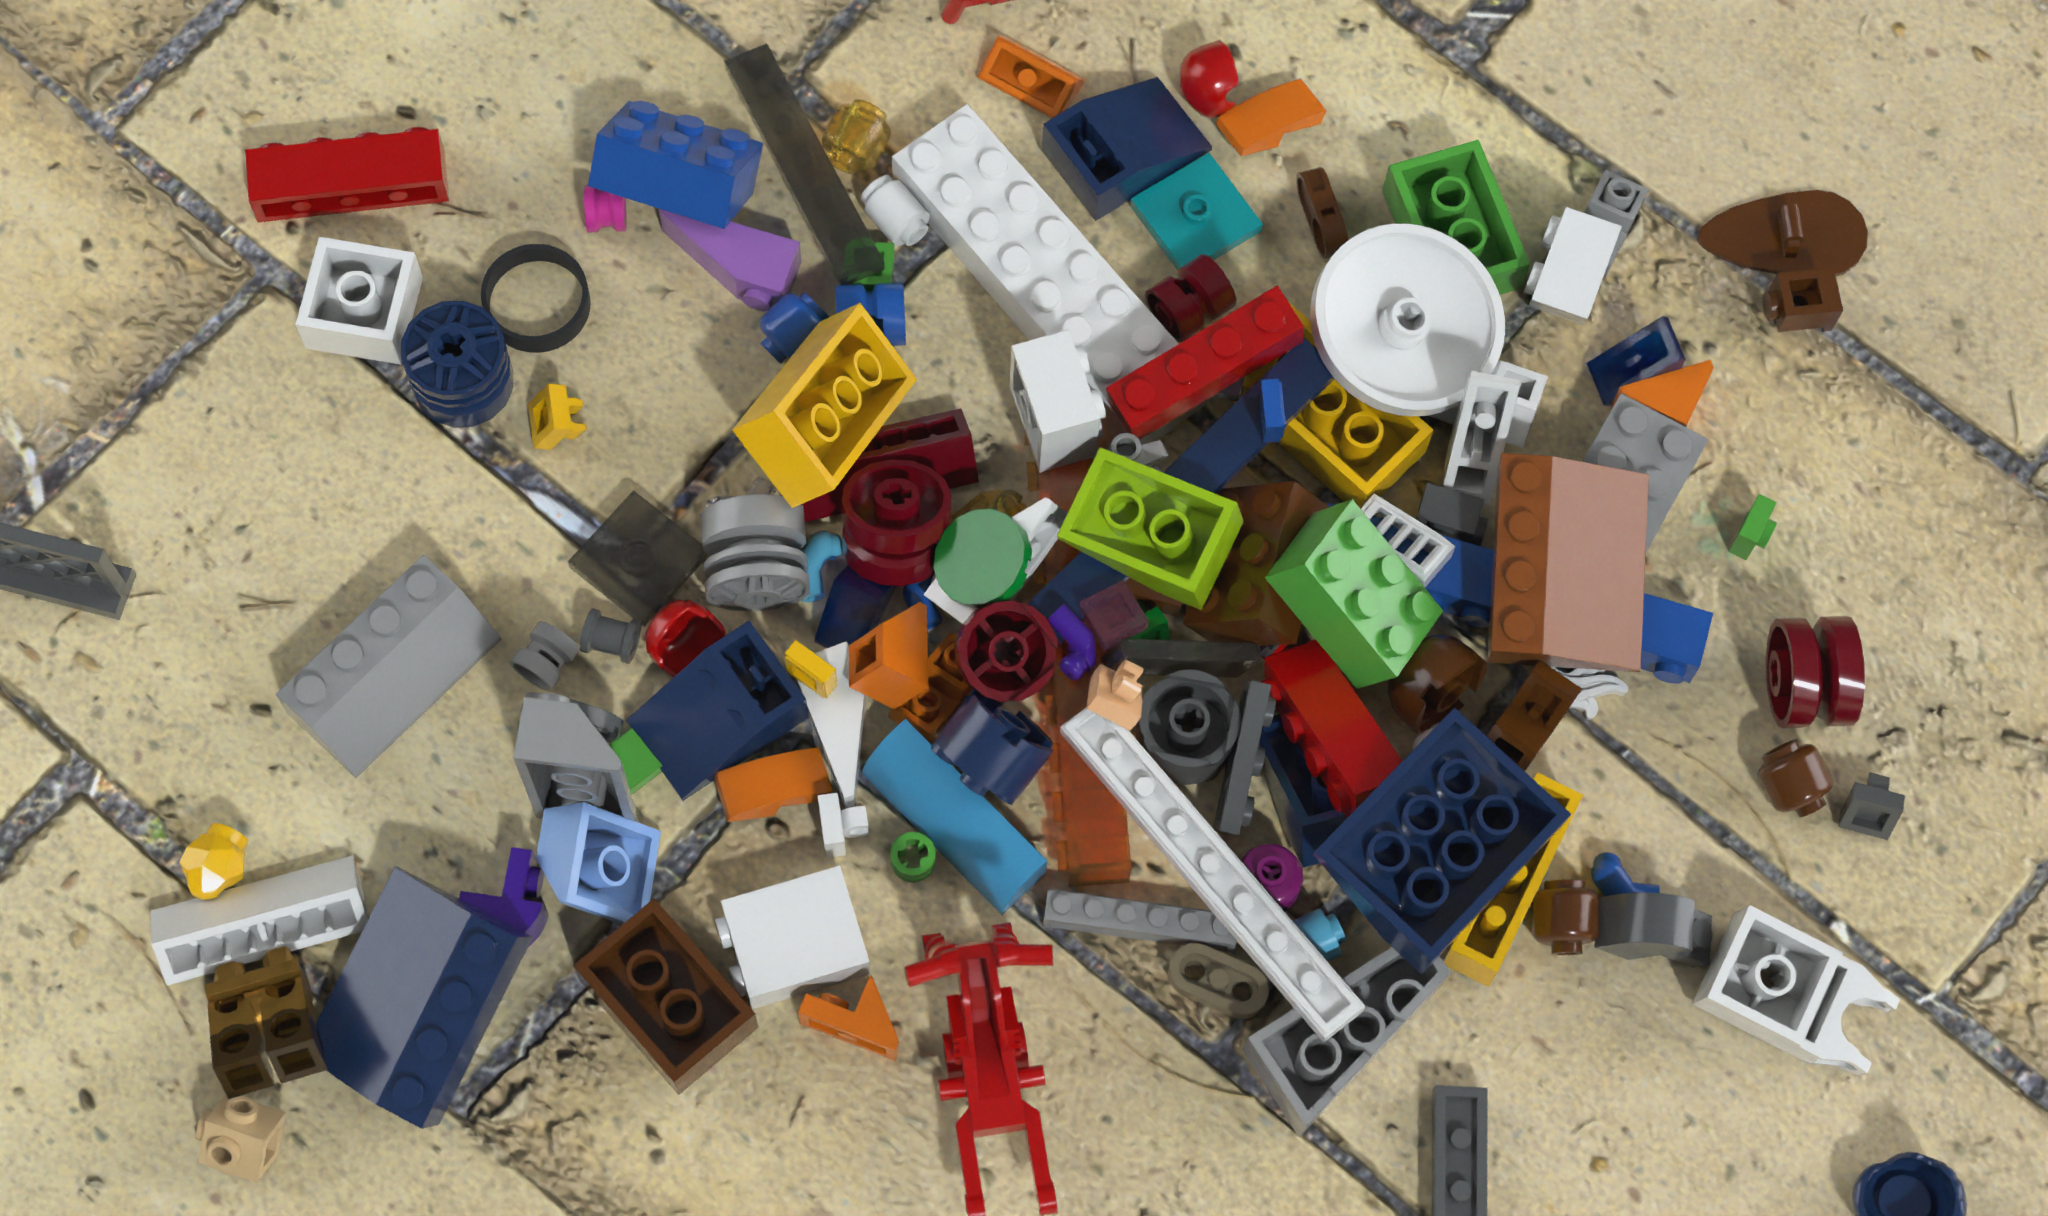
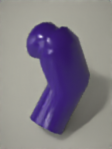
M1063 603L1048 618V621L1067 641L1068 654L1060 661V669L1071 680H1079L1085 672L1091 673L1096 664L1095 637L1082 620Z

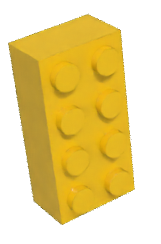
M1289 302L1304 325V338L1316 348L1310 320ZM1289 351L1247 375L1242 396ZM1334 379L1285 427L1283 438L1278 443L1343 502L1353 499L1361 509L1373 494L1381 497L1426 453L1434 430L1419 416L1395 415L1375 409L1361 402Z
M858 303L820 321L732 431L791 508H794L831 492L837 487L916 382L917 378L863 305Z

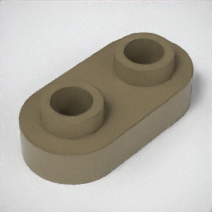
M1190 943L1180 947L1171 958L1168 970L1169 980L1179 994L1237 1019L1251 1018L1257 1015L1265 1006L1269 995V985L1265 975L1258 968L1200 943ZM1189 966H1197L1203 971L1204 976L1200 980L1193 981L1186 977L1184 970ZM1238 986L1246 987L1250 991L1251 998L1247 1001H1238L1234 998L1232 990Z

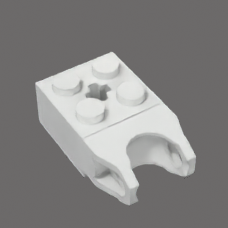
M1749 905L1733 913L1692 1005L1806 1063L1836 1066L1860 1076L1868 1073L1872 1062L1862 1056L1858 1049L1848 1042L1843 1034L1841 1027L1843 1011L1848 1004H1855L1889 1012L1891 1009L1896 1010L1900 999L1882 987L1863 965L1843 956V952ZM1766 969L1771 973L1767 980L1774 982L1772 987L1767 988L1763 984L1760 971Z

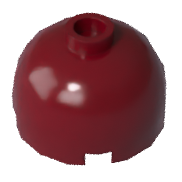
M1012 600L991 602L973 611L961 625L954 645L956 665L965 683L972 689L975 688L982 696L999 702L1022 701L1038 693L1053 676L1056 666L1054 662L1056 659V649H1058L1057 637L1048 619L1034 607Z

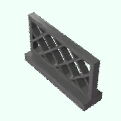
M0 522V590L120 620L136 578L132 568L112 563L102 548Z

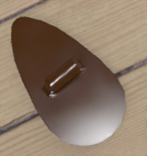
M1809 190L1784 193L1732 207L1702 226L1697 239L1699 245L1706 251L1740 267L1773 274L1834 267L1836 276H1840L1855 267L1867 248L1868 229L1863 215L1849 200L1834 192Z

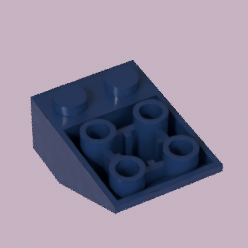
M1158 77L1084 99L1043 124L1042 152L1095 221L1212 150L1211 144Z
M747 621L707 647L635 711L626 722L662 764L661 772L681 800L684 801L713 782L717 772L740 764L808 719L807 700L751 622Z

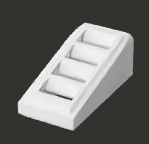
M1373 494L1361 508L1369 520L1376 513L1384 518L1376 527L1382 536L1391 525L1399 530L1388 543L1424 587L1431 582L1452 557L1455 545L1378 495ZM1408 537L1414 543L1402 554L1396 549ZM1423 548L1429 555L1419 565L1413 559Z

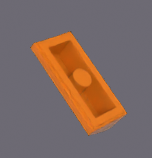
M1001 35L997 36L977 78L1051 118L1069 108L1086 80L1013 39Z

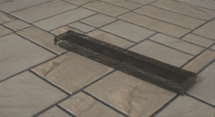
M766 43L725 60L724 64L728 76L838 284L849 285L885 270L882 256L768 44Z

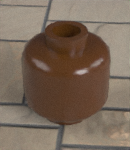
M1793 739L1762 755L1761 758L1764 764L1759 768L1757 776L1775 810L1782 813L1795 810L1799 818L1816 812L1827 804L1823 796L1832 789L1834 779L1816 746L1812 744L1801 745L1798 739Z
M1551 880L1544 882V889L1536 892L1531 903L1534 939L1541 944L1551 945L1552 955L1583 954L1582 945L1594 942L1599 936L1598 895L1594 891L1585 888V881Z

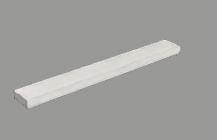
M1086 708L1060 727V734L1323 1043L1364 1011L1365 1005L1129 730Z

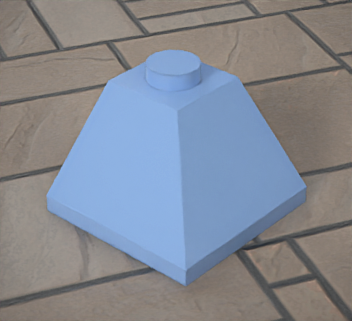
M585 802L546 808L543 813L536 859L560 903L619 924H624L650 902L661 831Z

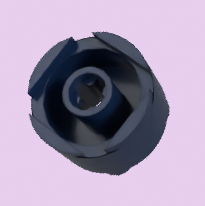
M974 688L936 737L930 748L943 761L956 765L963 771L959 778L970 790L980 796H984L990 790L1000 800L1012 805L1053 752V749H1051L1053 743L1048 735L1020 710L1014 715L1002 708L1006 701L999 702L984 697Z

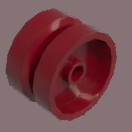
M890 459L871 463L855 472L844 485L841 501L843 521L842 552L848 566L862 578L880 585L905 586L923 582L935 574V549L943 532L951 525L952 493L946 480L931 467L909 460Z
M1820 617L1813 628L1806 618H1775L1770 626L1767 638L1766 683L1771 712L1778 727H1809L1816 716L1823 725L1828 727L1854 726L1859 720L1864 700L1865 666L1862 642L1852 617Z

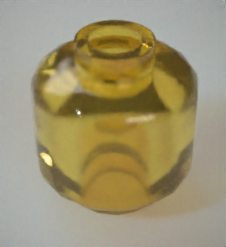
M859 99L853 100L852 104L845 103L838 106L822 135V146L831 156L829 163L838 170L848 174H854L856 169L870 170L875 168L891 138V128L886 122L887 115L877 106Z

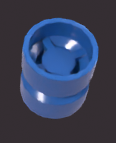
M903 283L876 284L872 291H866L862 284L835 285L836 314L861 303L892 346H906Z

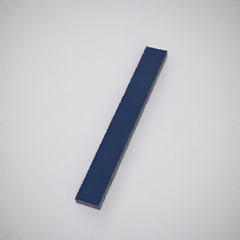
M1304 338L1301 344L1292 348L1163 473L1217 494L1268 444L1263 443L1258 400L1261 380L1279 379V382H1282L1287 426L1335 379L1324 365L1318 350ZM1080 552L1026 605L1034 607L1048 619L1065 603L1084 623L1130 577ZM1052 627L1057 637V643L1061 645L1065 639Z

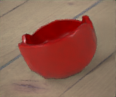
M1217 40L1191 50L1183 58L1180 65V88L1187 103L1197 113L1207 118L1219 117L1234 107L1235 102L1227 101L1226 95L1238 85L1239 77L1228 46L1221 40Z
M689 599L685 601L677 600L667 604L653 616L645 632L646 649L654 663L674 678L707 647L723 638L726 632L723 624L700 603Z

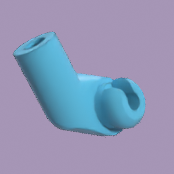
M826 530L812 534L801 549L807 555L808 570L806 572L809 574L810 593L801 600L802 602H816L824 599L825 592L821 569L828 559L835 560L842 554L841 537L836 533H829Z

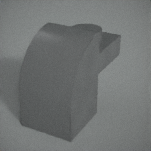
M1651 892L1624 893L1598 898L1599 936L1595 940L1594 948L1627 960L1661 955L1693 968L1710 965L1712 916L1696 910L1695 900L1677 895Z

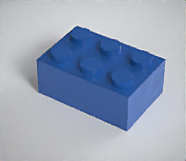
M628 101L597 133L588 186L725 229L753 195L763 143L750 139L748 134L740 130H721L705 125L703 120L695 116H676L660 111L658 106L650 102Z

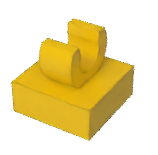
M547 384L528 403L534 449L552 450L563 438L573 440L587 430L586 424L571 421L570 415L576 414L584 405L583 401L578 398H568L566 385Z

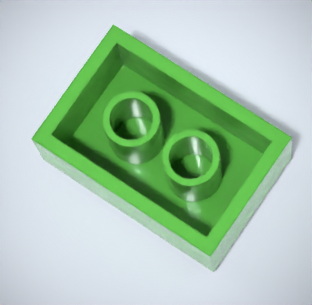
M1479 139L1389 165L1382 192L1395 224H1413L1428 227L1442 232L1464 245L1489 272L1499 295L1521 289L1530 263Z
M1353 499L1313 513L1265 576L1268 583L1356 689L1398 677L1443 612L1442 608Z

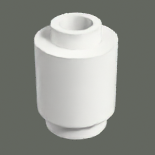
M890 175L881 176L874 180L862 193L861 201L865 205L864 212L895 246L903 244L912 246L927 233V223L930 219L929 212L900 180H893Z

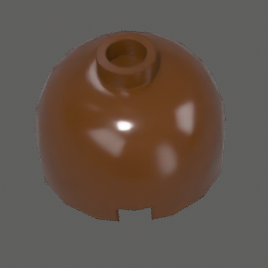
M1444 634L1425 637L1398 677L1388 680V697L1391 706L1400 719L1415 733L1418 734L1419 730L1423 732L1432 725L1440 723L1454 708L1460 711L1465 706L1459 698L1468 686L1474 692L1478 690L1487 673L1488 663L1457 638Z

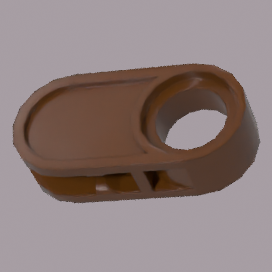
M1323 167L1298 172L1296 175L1298 195L1316 247L1322 258L1332 257L1348 241V234L1330 181Z

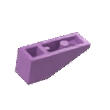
M659 209L662 231L737 299L743 300L750 308L758 311H768L783 295L791 293L801 265L799 241L734 222H730L725 229Z

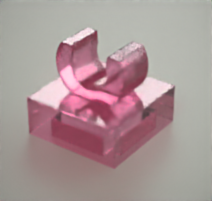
M1124 580L1079 602V610L1103 651L1148 629L1149 620Z

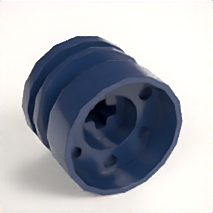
M443 301L423 309L409 322L401 340V361L420 409L431 419L453 428L475 427L493 419L507 405L514 388L513 367L501 329L496 319L480 306L465 301ZM455 352L458 357H454L451 353Z

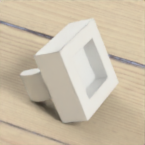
M838 793L817 795L826 858L845 856L844 837L854 838L869 835L866 806L851 807L840 811Z

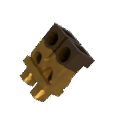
M284 946L267 951L266 955L263 956L264 967L250 972H246L243 963L235 961L216 966L214 982L205 984L206 998L209 1002L208 1020L212 1068L228 1099L275 1086L273 1069L268 1061V1057L281 1084L328 1070L325 1054L321 1048L318 1036L312 991L297 958L293 959L288 947Z

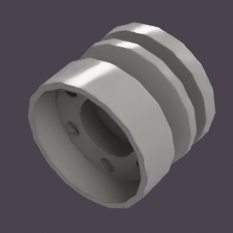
M742 495L711 504L700 514L703 551L710 556L704 562L705 578H707L705 581V592L709 603L719 608L734 611H762L790 606L803 600L810 593L809 574L806 572L808 570L807 555L800 550L806 544L803 505L791 508L784 497L780 495Z

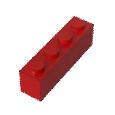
M412 127L402 133L383 135L375 132H365L357 135L355 138L337 140L319 137L311 139L307 143L292 145L267 143L259 148L245 150L248 200L258 223L449 202L445 150L438 129Z
M1277 285L1106 387L1108 403L1126 432L1135 435L1140 440L1214 396L1232 383L1251 374L1301 344L1304 339V325Z
M1317 640L1264 658V680L1260 682L1271 685L1269 697L1276 698L1275 709L1282 718L1283 728L1288 739L1292 743L1298 742L1304 751L1305 760L1311 774L1314 777L1320 776L1326 784L1334 809L1339 813L1344 812L1348 818L1402 762V759L1336 663Z

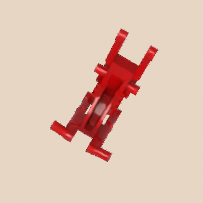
M1011 922L991 925V939L955 945L953 940L945 941L944 935L941 936V933L921 935L925 960L904 966L908 986L912 987L950 974H957L960 994L946 996L950 1032L942 1033L948 1079L938 1080L941 1101L965 1097L967 1099L968 1109L956 1123V1136L965 1187L964 1199L967 1216H986L974 1138L1024 1130L1039 1214L1042 1216L1058 1213L1054 1183L1050 1177L1040 1111L1022 1100L1020 1089L1045 1086L1043 1064L1029 1066L1022 1021L1018 1022L1012 988L1011 986L1000 988L997 967L1053 966L1052 944H1020L1012 931Z

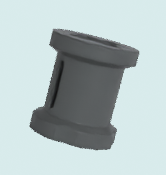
M592 608L583 626L580 651L584 653H590L592 650L619 656L622 663L630 664L639 644L642 623L636 619L628 623L601 615L600 610Z

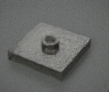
M633 490L570 558L568 565L570 569L629 616L640 620L642 626L645 627L709 555L703 551V546L699 541Z

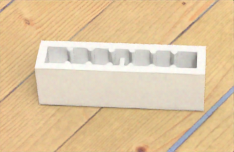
M352 855L224 890L217 898L207 900L195 898L151 910V945L166 986L215 973L216 966L232 961L243 963L244 965L262 960L267 951L280 947H288L291 952L362 932L369 919L354 857Z

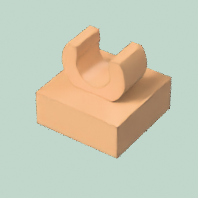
M1124 660L1117 671L1100 664L1090 676L1086 709L1131 731L1141 718L1144 686L1136 681L1143 673L1144 668L1128 660Z

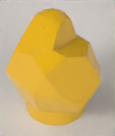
M212 823L206 834L200 835L187 846L179 863L186 877L188 889L194 897L203 900L217 898L224 889L233 886L244 878V850L248 844V839L243 834L229 826Z

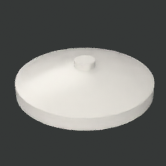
M1388 224L1370 228L1357 234L1344 243L1329 259L1320 272L1312 293L1310 305L1311 331L1324 365L1336 381L1351 395L1383 412L1401 416H1427L1447 411L1459 405L1470 372L1477 371L1491 374L1502 352L1505 337V316L1501 297L1492 277L1478 258L1464 245L1450 236L1428 227L1413 224Z

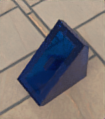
M1662 316L1586 364L1603 405L1611 406L1621 386L1680 369L1686 359L1668 317Z
M847 564L833 581L814 642L823 647L830 648L847 641L849 646L876 628L897 586L880 585L862 578Z

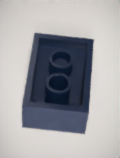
M1277 714L1273 716L1270 727H1262L1258 746L1265 747V758L1262 768L1285 834L1302 867L1305 868L1320 863L1313 855L1314 852L1347 819V816L1344 812L1339 813L1334 809L1326 784L1320 776L1314 777L1311 774L1305 760L1304 751L1298 742L1292 743L1288 739L1283 728L1282 718Z

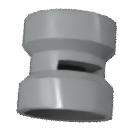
M539 621L530 633L531 642L525 649L517 651L510 661V665L530 683L543 690L552 691L560 679L559 670L564 664L571 663L580 649L561 630L546 622Z

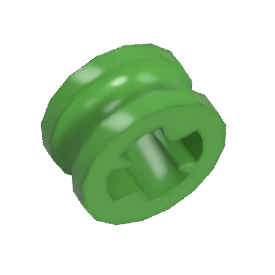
M907 832L900 835L894 841L890 853L891 866L894 873L900 879L907 882L925 880L932 874L936 866V849L933 842L920 832ZM918 846L919 854L923 850L927 853V857L920 859V867L909 868L908 861L902 864L899 858L906 856L907 847Z

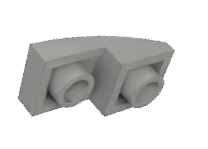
M1605 170L1584 212L1622 226L1604 273L1605 277L1649 190Z

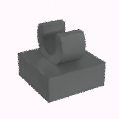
M1869 772L1867 785L1858 782L1854 783L1840 811L1838 827L1888 840L1903 813L1905 795L1888 791L1889 777Z

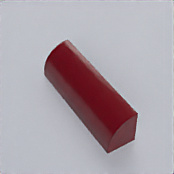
M962 409L882 426L833 491L801 504L804 509L805 522L842 514L841 501L844 485L855 472L871 463L890 459L914 461L935 470L946 480L949 489L978 483L972 435Z

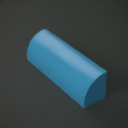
M904 719L873 751L863 767L862 774L920 833L926 835L933 842L934 847L1003 915L1046 874L1047 860L983 796L976 794L966 787L959 778L961 774L951 764L939 758L931 750V744Z

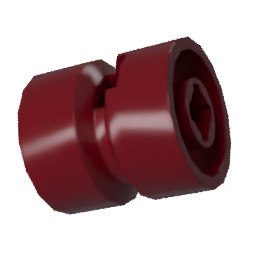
M1205 254L1198 255L1180 267L1177 273L1178 278L1167 276L1145 291V299L1150 312L1178 343L1183 342L1202 329L1204 318L1210 321L1215 320L1236 306L1235 291L1229 279L1219 265Z

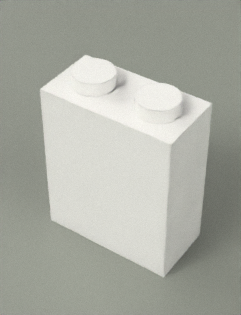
M840 866L721 900L724 917L715 919L723 949L733 946L738 965L729 967L735 991L740 996L748 995L752 1010L871 974L869 958Z

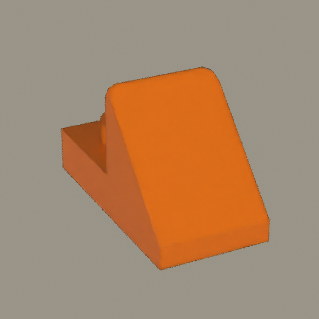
M871 975L868 978L855 1012L848 1010V1002L832 994L822 992L819 998L807 993L805 994L798 1011L801 1025L893 1061L897 1060L900 1053L899 1039Z

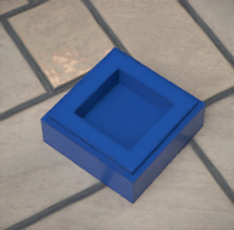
M1279 379L1261 380L1258 400L1263 443L1280 442L1286 426L1282 382H1279Z

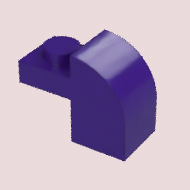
M511 847L501 897L460 891L459 899L531 935L533 938L529 946L541 935L549 916L542 903L531 901L532 897L539 898L544 879V872L541 867H538V861L532 850Z

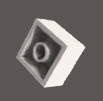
M1565 207L1561 218L1552 215L1540 246L1549 250L1545 263L1542 264L1535 261L1524 289V293L1532 295L1529 307L1584 325L1589 317L1622 226L1569 207Z
M319 237L296 321V327L305 348L401 365V340L409 322L413 319L423 279L415 253Z
M1069 330L1011 346L1010 389L1039 473L1095 457L1098 438L1103 437L1100 419L1106 417L1104 403L1099 390H1090L1085 376L1090 373L1087 354L1082 344L1074 345Z

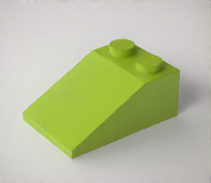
M1100 447L1057 534V538L1158 593L1202 610L1244 521L1237 502Z

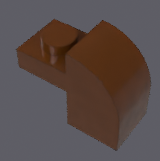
M1540 660L1487 737L1521 769L1526 771L1568 712V709L1582 688Z

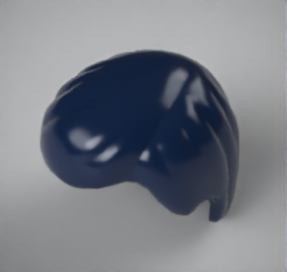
M1917 1152L1899 1153L1883 1163H1875L1868 1166L1856 1179L1852 1192V1204L1856 1216H1966L1967 1211L1966 1192L1955 1171L1948 1167L1946 1163Z

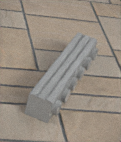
M1048 889L1043 923L1045 928H1059L1177 945L1200 943L1215 950L1231 953L1234 952L1236 946V939L1211 910Z

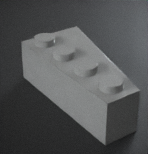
M1391 947L1342 978L1365 1005V1009L1324 1043L1295 1009H1292L1247 1038L1242 1049L1243 1053L1298 1137L1314 1123L1442 986L1451 972L1440 956L1421 975Z

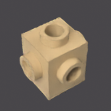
M225 1094L213 1111L207 1109L203 1113L198 1123L196 1139L201 1141L198 1163L217 1169L226 1175L237 1176L258 1183L279 1154L286 1112L256 1103L248 1097L238 1096L228 1099Z

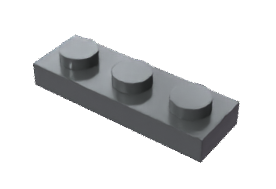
M1252 680L1243 684L1239 703L1241 715L1240 730L1236 745L1225 768L1213 824L1215 831L1239 835L1241 826L1248 827L1251 822L1255 798L1248 796L1252 776H1260L1265 758V747L1258 746L1263 726L1270 727L1276 706V698L1269 697L1270 684Z
M1435 1085L1433 1088L1432 1216H1487L1488 1088Z

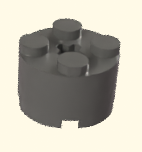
M1179 670L1169 674L1168 677L1152 685L1146 691L1142 701L1141 718L1136 725V740L1173 783L1191 785L1214 780L1226 767L1227 761L1234 750L1240 730V709L1236 700L1233 699L1225 688V685L1215 676L1198 670ZM1183 722L1193 724L1192 733L1182 731Z

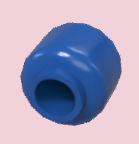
M805 292L800 296L794 293H786L761 317L759 326L767 337L760 344L781 364L787 357L790 359L820 321L830 316Z

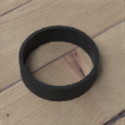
M527 244L507 251L492 263L482 282L481 302L483 309L492 316L490 312V298L495 285L505 273L518 265L533 261H545L566 268L577 278L582 286L580 306L576 314L566 325L549 334L525 336L511 332L498 323L504 336L505 344L511 348L529 353L548 352L566 345L583 329L590 312V294L585 274L572 256L554 246Z

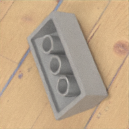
M423 554L276 693V696L286 713L351 775L357 778L501 640V637L463 591Z
M553 693L540 694L539 699L524 697L513 759L536 817L543 818L544 809L585 802L639 822L621 760L578 704L570 703L571 700L569 698Z

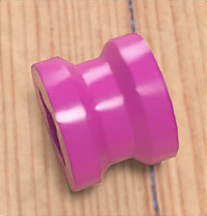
M585 185L584 210L587 233H597L604 227H612L616 232L626 231V198Z

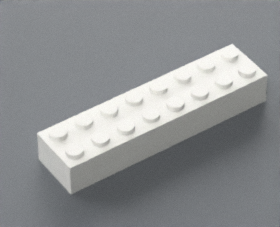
M966 104L892 156L893 180H900L929 212L930 219L928 224L1029 341L1069 330L1074 345H1083L1090 366V373L1085 375L1090 390L1098 389L1104 403L1106 417L1100 419L1101 424L1113 438L1119 434L1127 433L1108 403L1106 387L1178 345V342L974 110ZM1208 399L1139 441L1143 445L1159 440L1205 406Z

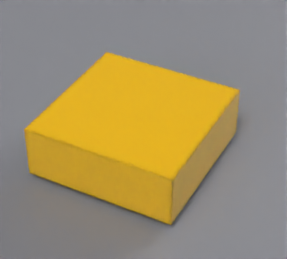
M795 640L784 653L787 673L822 698H828L837 686L836 668Z

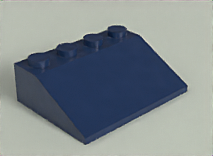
M1454 708L1322 843L1313 855L1380 936L1422 975L1555 835L1571 816V813Z
M394 867L316 1022L320 1045L325 1054L328 1069L326 1071L377 1106L421 1129L439 1125L533 937L399 867Z

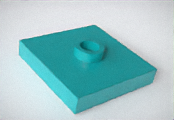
M1210 153L1203 155L1132 197L1130 200V207L1177 271L1200 254H1205L1215 260L1262 232L1263 223Z

